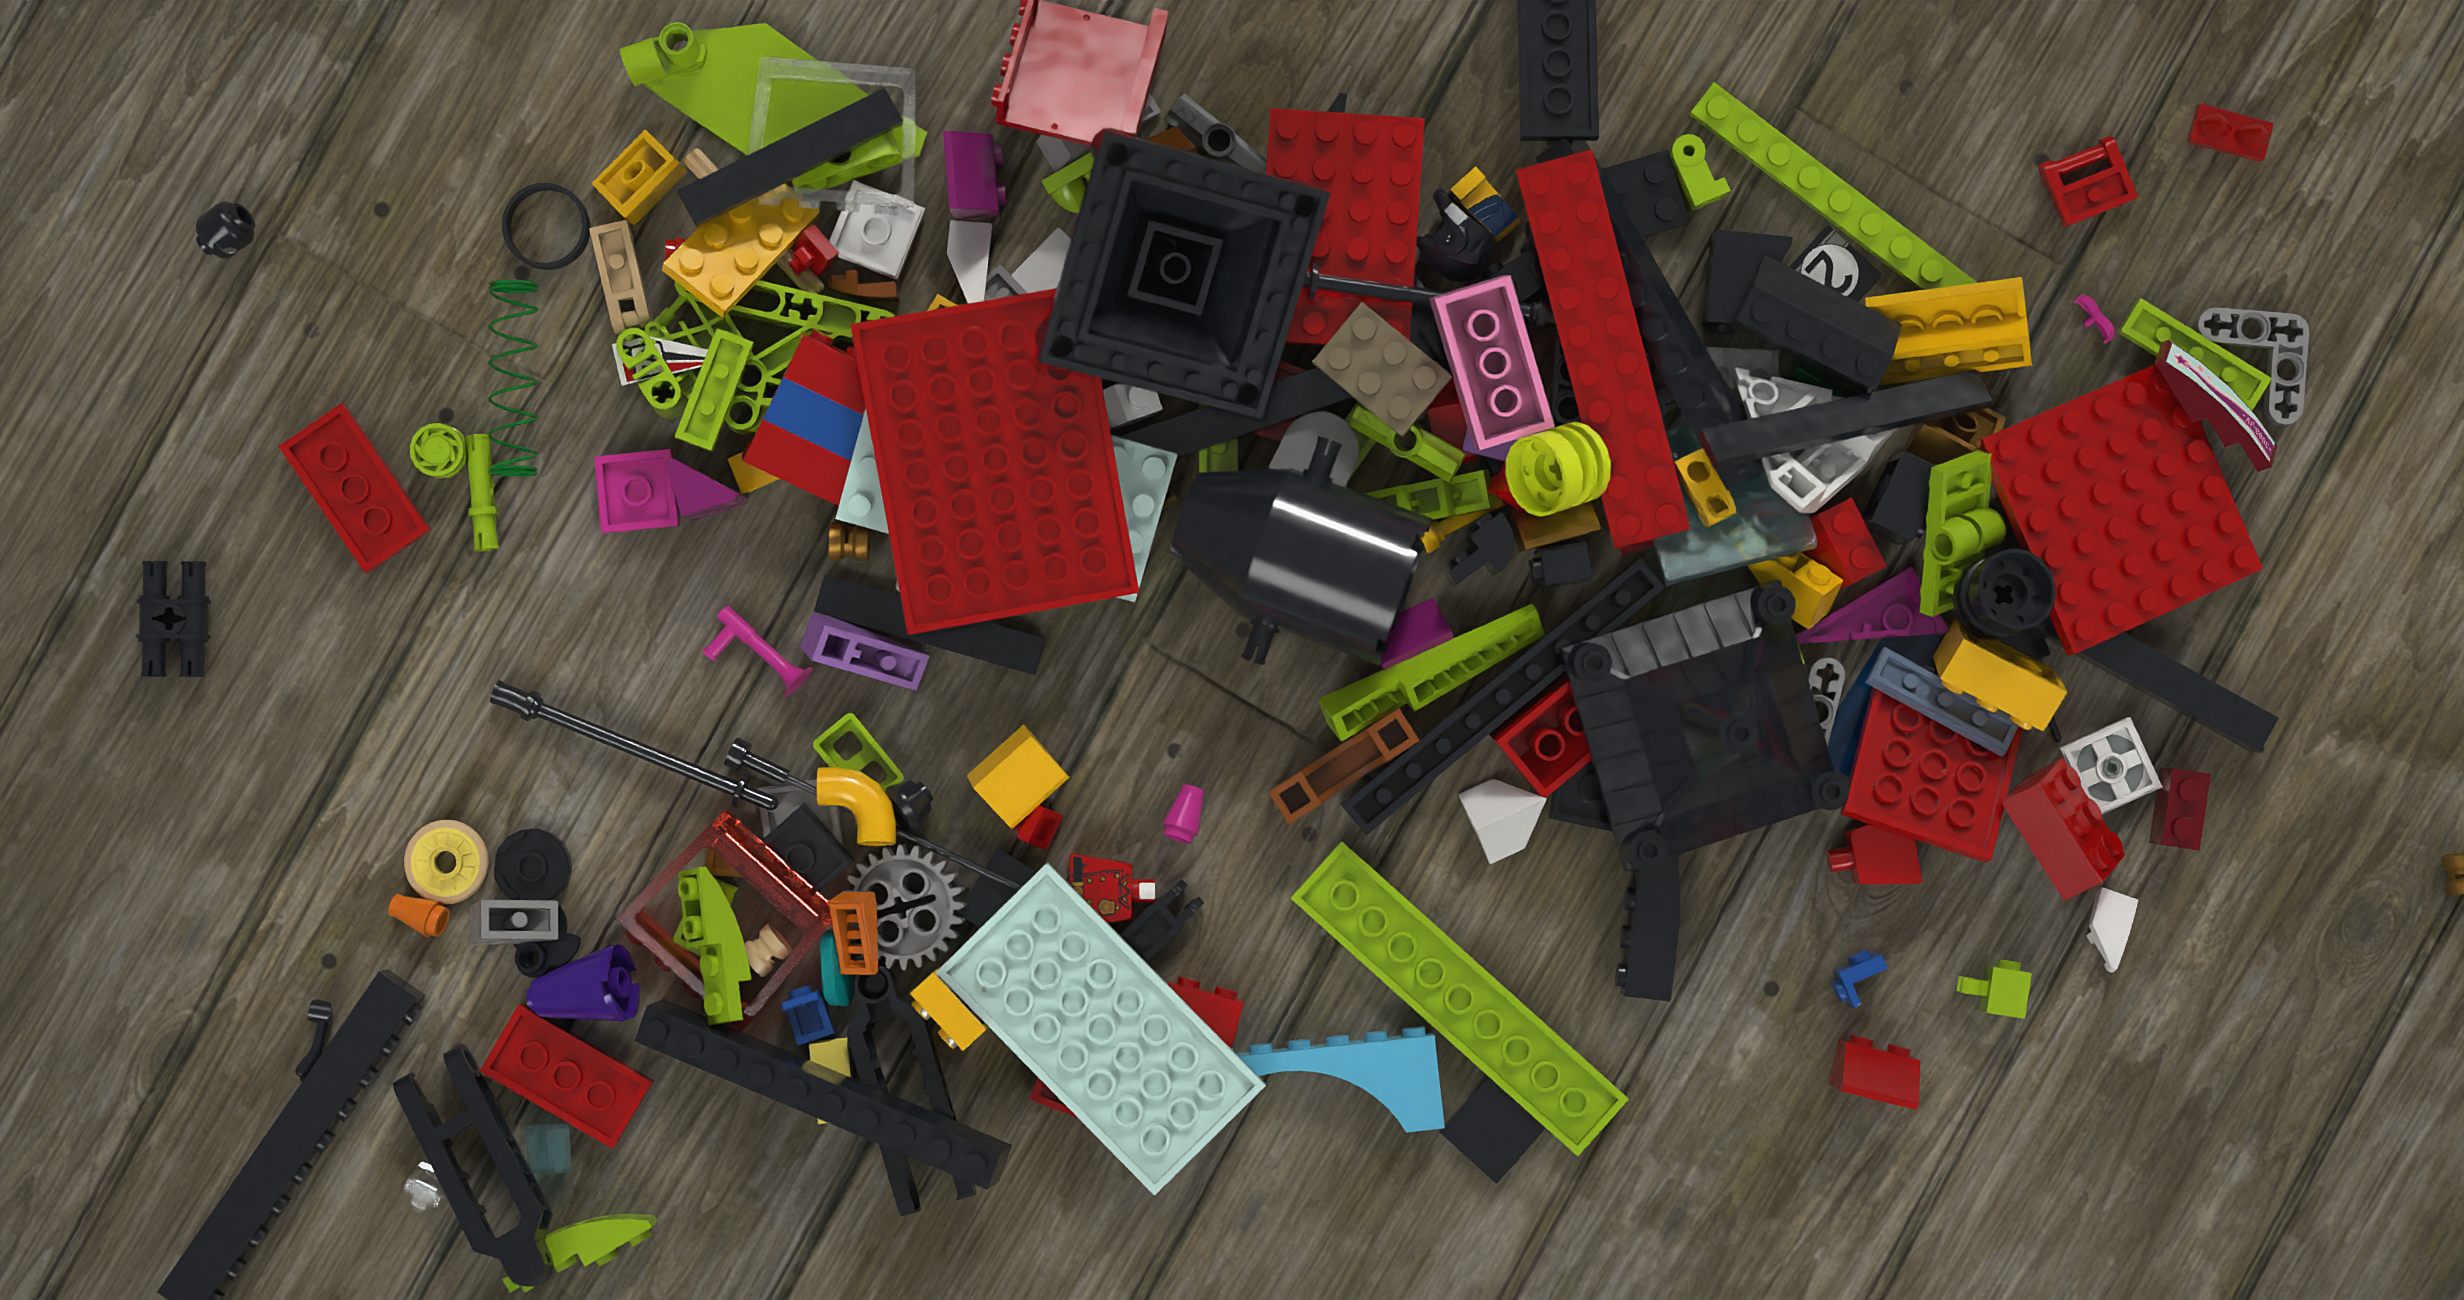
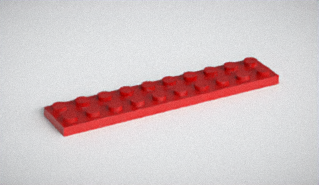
M1591 149L1518 169L1516 173L1582 424L1588 425L1599 434L1607 447L1610 458V480L1605 492L1601 494L1614 548L1617 549L1689 530L1691 527L1593 151Z

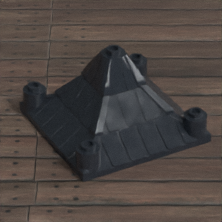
M1102 128V130L1094 135L1091 141L1090 151L1094 161L1052 303L1051 312L1048 320L1041 324L1036 332L1035 341L1038 347L1036 360L1040 363L1262 419L1331 193L1328 190L1311 186L1303 180L1279 178L1128 136L1116 128Z
M1775 579L1558 648L1624 871L1629 872L1638 868L1645 870L1655 869L1665 859L1820 808L1828 811L1837 810L1845 804L1849 794V785L1842 775L1834 771L1790 619L1796 607L1795 598L1791 591L1782 586L1781 580Z

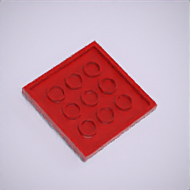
M1872 687L1848 781L1849 794L1841 808L1840 814L1988 863L1992 860L2004 810L2001 802L2007 797L2023 728L2018 726L2007 752L2001 757Z

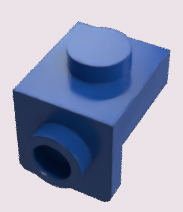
M1868 949L1848 956L1847 964L1833 970L1837 980L1831 983L1837 998L1841 1003L1846 1001L1848 1006L1853 1008L1861 1005L1853 984L1888 969L1882 954L1877 952L1870 953Z
M806 985L787 992L789 999L780 1004L782 1010H786L797 1046L836 1032L821 988L811 991L810 985Z

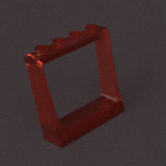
M725 809L615 920L627 929L625 933L631 943L637 946L644 945L655 955V963L660 969L666 972L673 971L684 981L683 987L689 995L704 999L705 990L703 975L700 971V962L686 949L675 943L673 937L646 914L645 905L703 848H710L801 929L804 935L799 945L752 1002H744L741 999L743 1020L730 1023L742 1033L830 926L832 919L829 901Z

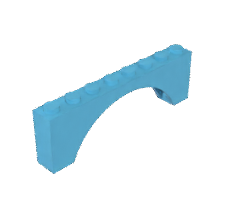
M1425 1027L1402 1029L1403 1035L1387 1037V1031L1364 1033L1363 1040L1349 1041L1348 1035L1329 1036L1325 1038L1326 1044L1311 1045L1310 1039L1292 1040L1287 1042L1288 1048L1272 1049V1043L1254 1044L1249 1046V1052L1236 1053L1258 1077L1282 1071H1309L1347 1080L1361 1087L1383 1103L1398 1119L1406 1132L1445 1128L1435 1035L1433 1032L1426 1033Z

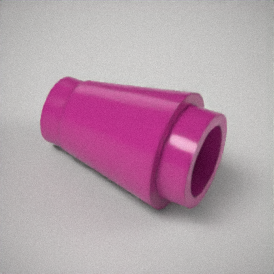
M1187 784L1182 785L1181 791H1179L1162 823L1165 826L1164 836L1182 843L1192 844L1194 836L1199 835L1204 790Z

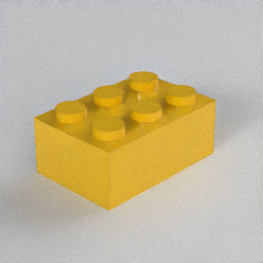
M1957 618L1954 619L1949 631H1947L1932 656L1940 679H1942L1941 684L1945 688L1959 695H1962L1963 691L1977 697L1975 701L1983 708L1991 712H1996L1997 709H2000L2011 715L2010 720L2027 730H2030L2033 726L2044 732L2067 694L2057 669L2000 640L1992 641L1978 638L1967 631Z

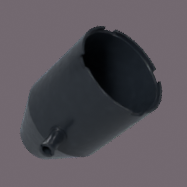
M1321 436L1317 438L1318 441L1308 469L1304 468L1303 472L1293 468L1199 472L1190 487L1172 538L1170 553L1238 615L1251 619L1250 624L1253 626L1241 657L1250 661L1253 658L1256 647H1258L1253 663L1265 665L1274 634L1282 630L1380 665L1388 647V644L1381 641H1386L1390 628L1395 629L1425 545L1417 541L1419 536L1423 538L1425 532H1429L1432 518L1332 483L1333 478L1330 475L1342 444L1334 440L1331 441L1327 455H1325L1329 439Z

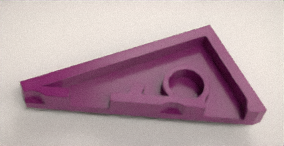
M1908 567L1827 615L1811 629L1805 628L1795 634L1798 644L1940 634L1949 631L1940 614L1930 617L1920 613V588L1922 584L1912 567Z

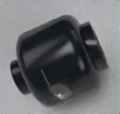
M223 201L216 204L197 219V244L208 255L214 254L222 259L231 258L253 241L255 221L249 211L241 204Z

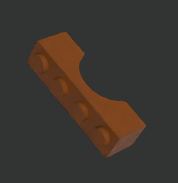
M1397 708L1268 790V793L1290 825L1351 783L1388 762L1420 740L1400 709Z

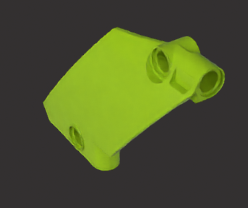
M675 22L665 26L658 37H650L619 48L623 64L634 86L644 85L670 105L746 156L869 95L802 50L767 23L691 31L684 23ZM680 41H688L687 45L683 49L678 51L673 50V47L676 45V43ZM901 116L903 125L849 151L851 155L847 161L836 163L834 162L835 159L791 180L795 193L802 196L811 195L920 157L928 137V132Z

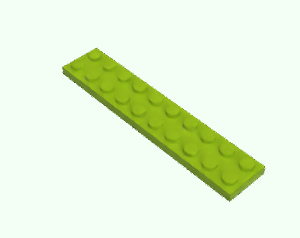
M1340 841L1290 897L1576 1156L1583 1152L1629 1100L1627 1096L1343 841Z

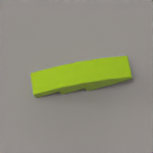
M1489 470L1454 476L1451 482L1439 478L1364 493L1431 517L1432 520L1496 508L1494 494L1488 492L1491 483Z

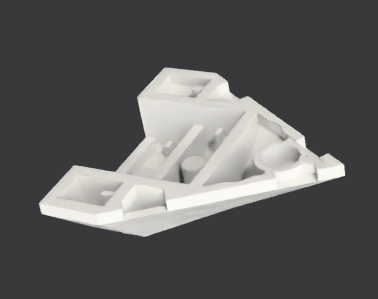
M1734 367L1733 370L1748 419L1843 399L1842 397L1832 395L1833 390L1772 376L1770 380L1750 376V370ZM1897 428L1761 458L1770 486L1800 513H1815L1863 471Z

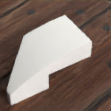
M2102 887L2096 892L2089 923L2091 932L2086 936L2091 944L2095 943L2106 961L2103 964L2106 970L2113 973L2117 970L2135 916L2138 899Z

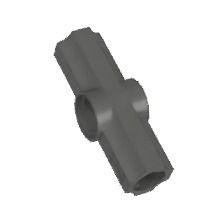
M1185 93L1177 99L1164 117L1165 122L1173 128L1177 127L1196 147L1204 152L1206 157L1266 174L1267 159L1237 136L1229 125L1221 123ZM1223 134L1229 139L1230 145L1224 151H1214L1208 145L1209 139L1213 135Z

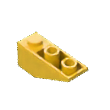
M1753 520L1742 523L1729 533V540L1760 584L1779 579L1782 586L1792 592L1796 607L1790 618L1809 630L1828 615L1843 580L1833 574L1827 567L1818 564L1800 552L1794 545L1783 541L1768 531L1765 526Z

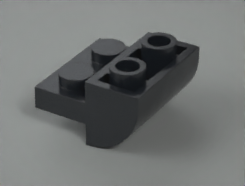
M1488 512L1468 527L1472 535L1465 540L1474 552L1471 553L1466 548L1446 563L1451 570L1444 574L1452 587L1461 583L1483 565L1494 576L1501 572L1508 564L1514 549V536L1512 528L1502 512L1494 518Z

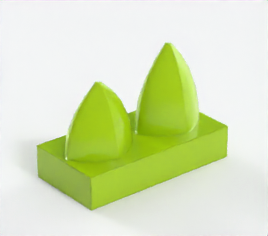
M1091 152L1041 181L1049 197H1052L1064 209L1078 214L1085 193L1082 179L1085 177L1087 181L1089 180L1094 161Z

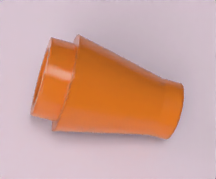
M396 894L390 902L388 914L398 918L425 937H430L431 935L439 937L448 924L450 910L444 907L441 901Z

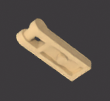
M622 220L589 228L609 316L615 334L622 333L624 330H627V327L639 324L641 328L645 327L646 324L653 321V317L648 304L629 221ZM633 299L636 310L623 313L621 302Z

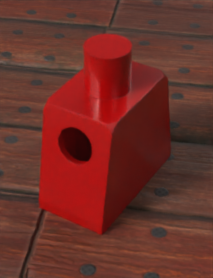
M1863 822L1844 830L1846 847L1826 850L1830 872L1851 869L1852 878L1856 884L1923 883L1915 839Z

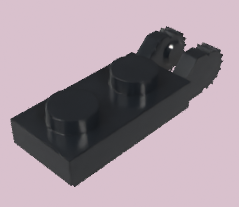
M1182 879L1160 900L1157 898L1120 934L1146 963L1184 927L1183 923L1204 904L1198 896L1196 899H1192L1177 917L1166 907L1173 899H1177L1188 886Z

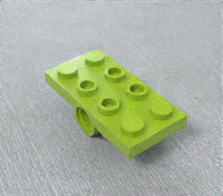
M1980 449L1931 467L1929 504L1926 515V541L1923 551V579L1920 588V613L1934 617L1953 609V590L1960 574L1972 564L1984 559L1985 550L2000 544L2005 538L2006 525L2002 516L1996 510L1989 508L1992 477L1990 457L1993 453L1988 454Z

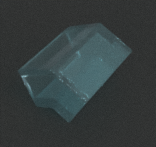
M552 1122L527 1125V1159L532 1173L555 1174L571 1172L569 1123Z

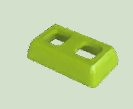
M847 713L813 742V747L829 767L861 771L870 762H878L887 774V778L880 784L884 791L888 786L901 783L904 780L901 771L852 713ZM851 731L861 741L863 747L851 759L844 760L834 749V743L845 733Z

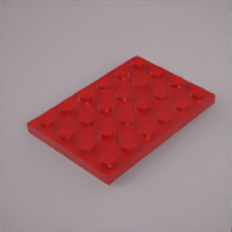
M1270 108L1266 174L1287 180H1303L1311 186L1328 190L1331 193L1307 272H1310L1312 264L1316 263L1319 266V274L1409 287L1414 286L1425 118ZM1302 287L1285 343L1326 346L1361 302L1410 341L1412 303L1318 289L1314 298L1311 299L1308 298V288Z

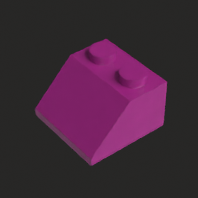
M943 131L949 210L954 219L1000 217V206H1007L1005 182L998 183L997 168L1004 167L1002 144L995 145L993 134Z

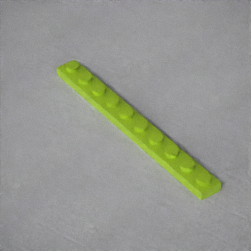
M1713 82L1689 115L1918 290L1978 283L1715 82Z

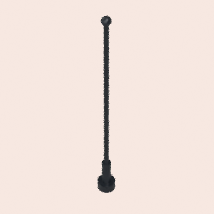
M738 737L735 739L726 756L725 766L738 772L742 766H745L781 784H784L786 781L817 796V787L789 775L790 770L750 752L751 743ZM839 806V807H841V808H843V809H845V810H847V811L853 813V812H852L851 810H849L848 808L843 807V806ZM896 825L897 835L1017 892L1023 887L1019 883Z

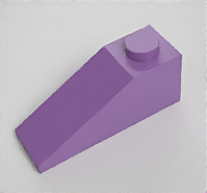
M814 611L800 645V648L812 661L916 691L930 656L926 652L853 623Z

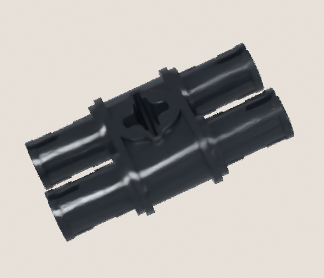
M142 561L143 595H139V599H137V603L140 606L139 634H136L138 642H142L141 677H167L166 642H170V639H177V642H181V673L179 677H205V643H209V639H211V635H208V604H211V600H209V596H205L207 562L181 561L182 595L177 596V599H171V596H167L168 561ZM174 614L186 617L185 621L174 624L161 621V618H167V616Z

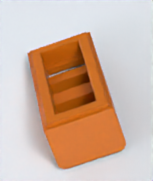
M842 892L829 901L840 973L847 975H875L878 973L877 904L875 892ZM851 923H858L859 927H851ZM851 939H861L862 944L851 943ZM852 954H864V960H852Z

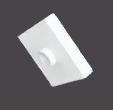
M854 180L829 242L839 252L838 258L898 281L926 209Z

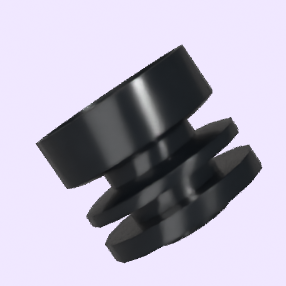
M2013 548L1997 552L1964 570L1954 585L1952 602L1956 617L1967 631L1978 638L1996 641L2031 629L2045 620L2055 604L2056 586L2052 572L2042 559L2029 551Z

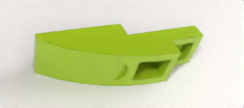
M706 866L678 872V894L681 898L683 911L682 932L686 938L687 949L700 948V971L704 981V1009L707 1013L708 1025H719L743 1020L739 983L751 980L744 940L733 910L718 882Z
M635 1213L594 1217L570 1224L547 1234L545 1242L552 1255L554 1268L557 1273L578 1261L575 1254H578L585 1267L594 1261L600 1267L617 1257L619 1253L616 1248L629 1241L631 1246L634 1247L651 1237L650 1228L658 1223L655 1215ZM508 1275L502 1279L510 1293L519 1287L522 1288L524 1293L534 1288L519 1286L513 1283Z

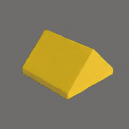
M644 130L591 184L626 220L635 226L688 171L650 133Z
M1024 724L967 775L974 790L1011 829L1018 825L1070 778Z

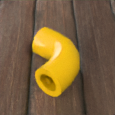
M818 767V806L838 805L851 810L857 821V844L887 846L896 844V821L892 802L878 782L861 771L840 767Z

